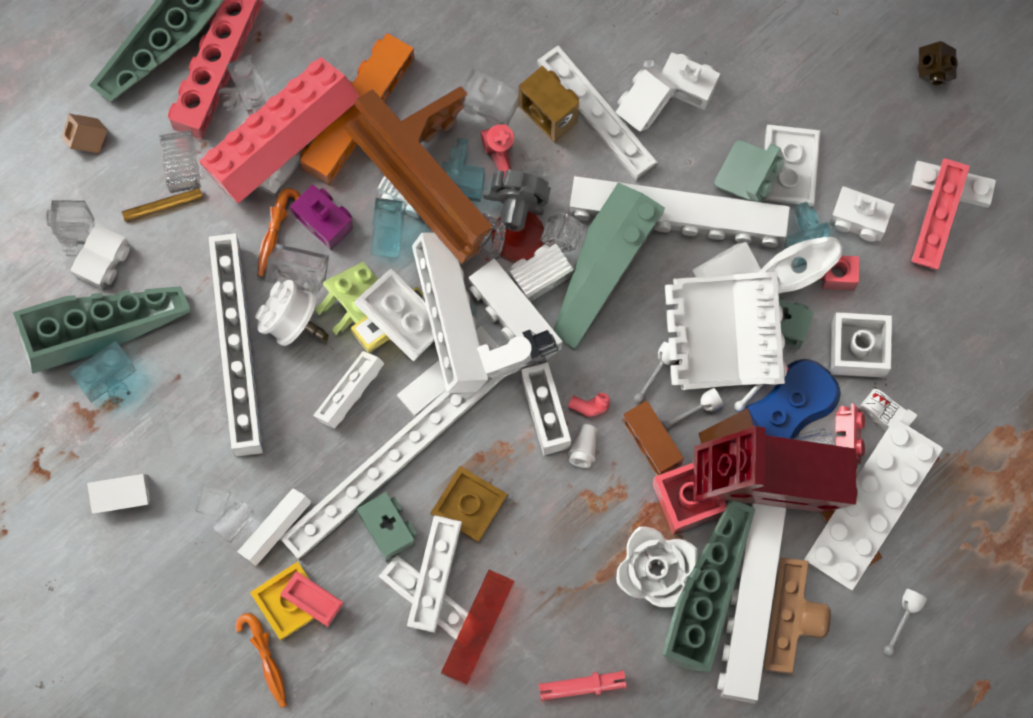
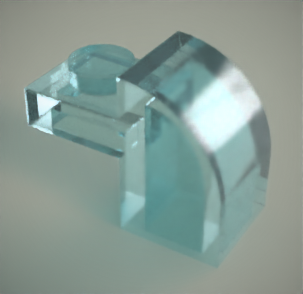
M458 138L456 147L451 146L449 162L442 161V169L470 201L481 202L485 181V168L466 165L469 151L468 139Z
M375 199L371 255L399 258L405 216V204L403 201Z
M807 201L797 204L794 216L801 231L786 237L785 249L802 241L829 237L828 222L817 225L819 220L815 209H810ZM796 257L791 262L794 269L807 264L802 257Z

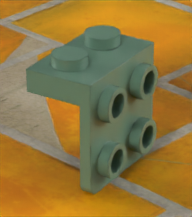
M737 140L714 181L715 186L747 201L763 203L765 197L771 192L776 176L784 167L785 158L781 148L770 143L768 149L764 150L745 141Z

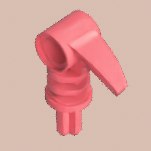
M498 124L490 129L480 131L486 154H491L498 170L505 172V178L506 170H512L508 149L513 147L514 134L507 124Z

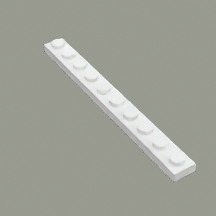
M488 376L487 382L478 392L447 393V391H444L291 527L280 540L298 560L302 559L503 378L495 380Z

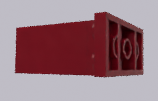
M759 426L694 446L693 502L706 503L722 499L820 513L856 505L858 495L856 487V470L858 467L856 448L765 435V427Z

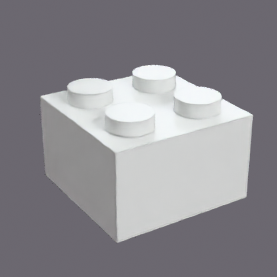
M836 312L831 322L830 374L886 378L891 370L892 316Z

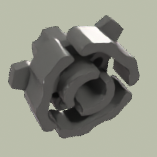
M506 170L503 183L505 172L497 171L493 174L490 190H484L483 198L490 201H500L504 204L499 224L502 228L521 232L524 229L528 212L533 215H543L544 209L542 207L548 204L551 187L548 186L549 182L538 176L516 170Z

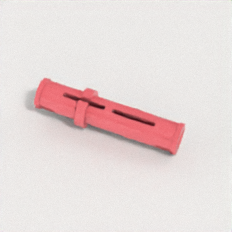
M624 670L601 675L595 672L592 673V676L539 683L540 692L552 690L551 692L540 693L541 702L589 693L601 695L603 691L627 689L625 680L613 682L614 680L625 679Z

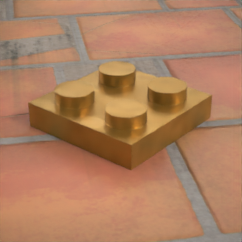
M459 466L430 513L432 516L461 521L460 533L479 543L508 497V494Z

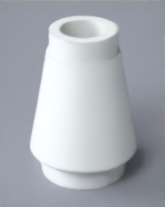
M587 424L581 426L568 452L570 456L569 462L574 466L589 468L591 463L595 461L596 427Z

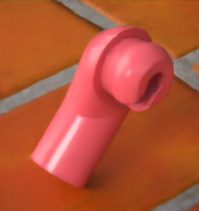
M598 393L595 398L585 401L573 395L568 408L587 417H594L609 408L610 398L605 393Z

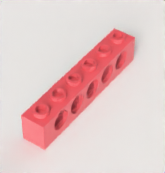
M225 0L218 8V11L211 17L209 22L210 29L207 34H203L199 43L200 51L197 57H193L190 62L188 78L180 84L179 98L169 109L168 118L173 129L203 139L260 11L263 0ZM234 10L241 11L236 16L229 15ZM223 33L230 34L228 38H219V36ZM212 56H220V59L215 62L208 61ZM202 79H210L205 85L198 84ZM192 102L200 103L196 108H188V105Z

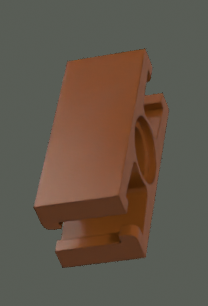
M647 400L623 414V424L656 476L672 471L682 465L684 457Z

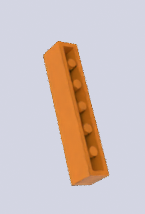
M388 33L385 34L382 40L378 39L375 42L371 51L372 55L368 61L364 60L360 64L355 80L353 82L349 81L359 96L373 89L386 102L415 59L413 47ZM354 104L317 135L311 145H306L300 153L299 158L302 170L327 185L331 184L357 145L355 140L344 129L347 122L355 121L358 119L359 114H361Z

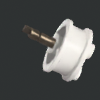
M286 280L283 283L277 282L271 289L267 302L258 309L255 315V319L258 320V331L262 334H272L281 346H287L292 343L303 330L324 343H327L329 336L324 329L309 321L315 308L316 296L311 292L304 293L297 289V284L292 280Z

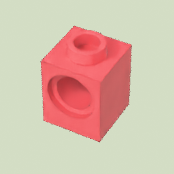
M841 255L839 261L824 276L818 279L822 280V289L855 291L859 283V256ZM838 268L842 270L844 276L836 277L831 272V269Z

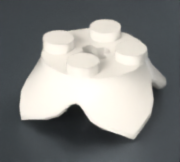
M639 526L628 540L626 559L620 563L617 569V585L629 596L646 599L655 606L676 607L678 597L697 563V548L686 540H667L660 531L650 527ZM656 563L657 567L660 565L663 567L660 576L650 573L651 564Z

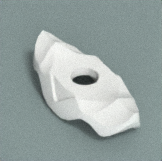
M834 237L802 241L777 254L759 273L777 271V277L781 282L780 293L801 289L820 279L839 261L842 255V244ZM796 257L804 258L807 263L806 269L801 273H795L791 269V262Z

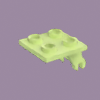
M361 262L324 281L323 285L329 291V294L316 307L315 311L317 314L320 315L323 310L326 312L337 300L347 310L341 321L332 329L335 335H338L340 331H345L353 321L357 324L366 317L354 302L378 278L364 262Z

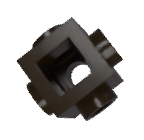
M942 41L919 47V64L917 67L919 78L929 82L932 86H942L947 81L957 79L956 68L958 60L955 48Z

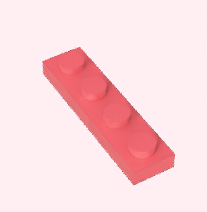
M943 158L911 263L934 270L939 269L970 168L969 165Z

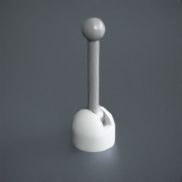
M663 342L659 348L658 359L660 363L641 392L635 395L634 399L637 403L645 401V394L665 365H673L678 361L670 360L669 343Z
M713 387L702 395L701 403L698 406L670 421H662L661 423L666 431H669L672 425L702 409L714 412L723 408L724 404Z
M906 589L902 599V605L906 611L890 644L884 648L886 655L892 656L895 654V645L910 614L917 613L924 607L927 598L923 595Z

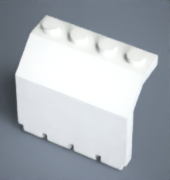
M777 271L673 279V285H665L666 305L675 304V309L667 310L668 332H677V337L668 338L670 360H679V365H670L672 385H681V390L749 384H785L784 377L787 373V367L783 361L782 353L785 339L781 333L780 323L783 319V310L779 305L781 282L777 277Z

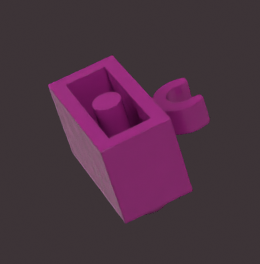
M312 184L290 206L293 217L331 251L353 229L352 215L345 207L340 206L338 208L332 202V196L324 188L319 190Z

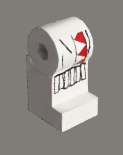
M873 389L860 405L861 411L884 431H887L894 418L910 426L918 416L910 409L906 410L878 389Z

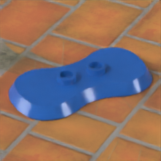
M799 359L787 365L789 370L784 377L785 384H776L766 397L745 406V409H749L759 427H765V435L796 439L805 426L829 415L837 407L841 396L837 380L823 365L811 359Z

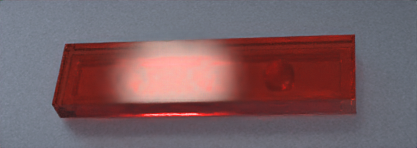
M490 569L488 570L441 671L442 675L466 686L468 685L515 583L514 580Z

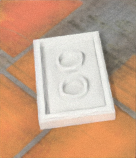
M767 125L764 150L768 149L770 143L780 147L785 163L782 171L773 182L770 194L765 197L763 203L813 209L821 130Z
M389 269L354 302L412 361L418 358L435 341L425 301L392 269Z

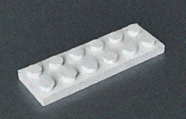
M894 418L856 478V487L858 489L856 505L835 510L804 560L809 561L810 565L852 591L943 448Z

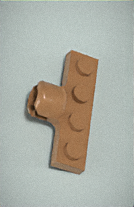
M780 557L764 665L765 671L793 675L799 638L802 636L824 638L829 632L831 620L830 607L824 603L809 602L805 599L809 561Z

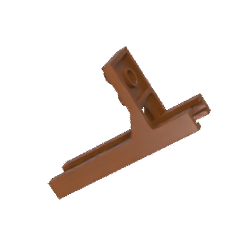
M460 86L400 121L372 89L356 99L354 105L361 114H359L358 119L355 121L347 122L344 129L461 264L465 263L478 254L481 249V242L490 233L493 226L420 143L423 141L425 143L430 142L441 130L448 131L456 124V117L464 108L463 103L468 93Z

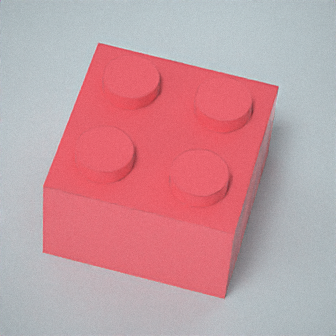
M694 462L654 477L652 485L673 536L721 518L727 507L725 500L722 499L706 503L693 502Z

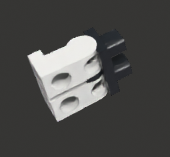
M529 329L522 332L524 337H514L507 345L494 349L488 344L477 347L486 374L498 380L521 371V369L531 367L536 362L538 364L546 363V355L559 351L553 334H550L548 330L535 334Z

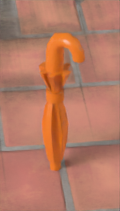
M293 188L283 189L277 197L275 207H269L271 222L268 227L269 230L265 234L260 246L257 276L264 277V273L274 257L277 248V232L279 231L280 223L288 215V212L285 210L288 198L293 197L296 201L300 197V193Z
M243 613L237 618L236 632L244 630V623L249 624L253 638L249 641L258 649L266 683L279 703L280 708L287 706L284 682L281 671L271 657L270 649H268L269 632H263L258 618L252 613Z

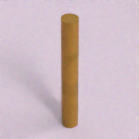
M196 188L121 212L124 221H128L203 197L200 188Z

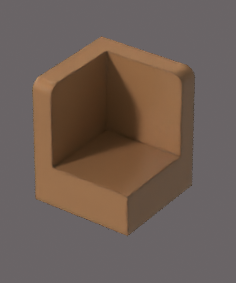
M69 113L61 138L70 149L99 153L108 129L97 118Z

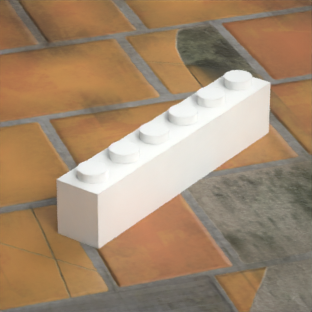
M421 233L412 245L446 391L447 393L478 392L487 382L488 375L484 370L477 347L482 346L477 337L475 329L476 320L471 313L469 305L470 296L465 289L463 281V269L460 267L457 258L435 233Z

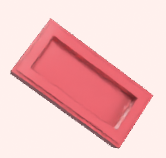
M297 571L280 594L281 597L329 627L344 605V602Z

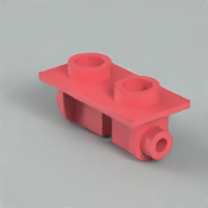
M852 404L851 411L850 407L842 406L839 407V412H836V432L846 433V437H836V446L856 448V459L858 464H861V456L865 454V443L861 439V429L865 428V415L855 404Z

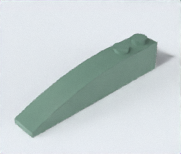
M156 0L89 86L107 100L113 102L196 37L225 0Z
M617 183L588 228L554 327V332L558 337L574 349L582 340L664 213L665 207L645 194Z
M178 286L145 289L144 292L138 293L119 291V294L114 295L94 293L90 297L76 298V295L64 296L13 312V317L25 356L33 374L88 357L130 341L190 312V307L182 287Z
M729 501L678 597L662 653L668 662L690 671L711 672L755 508L741 502Z

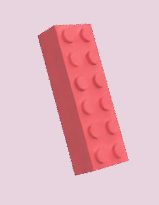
M320 57L318 60L310 63L307 69L297 78L289 81L283 90L271 97L256 113L251 114L235 131L230 132L220 144L210 149L199 163L218 186L235 202L240 203L355 104L356 99L360 96L344 74Z

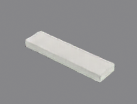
M482 326L476 329L478 340L482 345L488 344L494 349L499 348V345ZM437 361L397 394V398L414 417L419 415L446 391L440 361Z
M434 515L407 627L436 633L462 526L461 521Z
M396 555L379 575V578L409 603H413L420 573ZM445 594L437 625L467 649L483 630L484 625Z

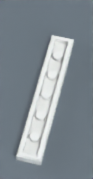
M559 45L538 59L537 64L540 67L543 65L548 71H554L560 78L561 84L566 89H571L576 93L579 98V114L636 181L657 166L658 162Z

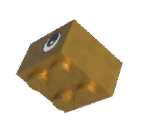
M542 65L518 86V107L554 143L578 123L579 98L573 90L566 89L561 84L560 78L554 71H548Z

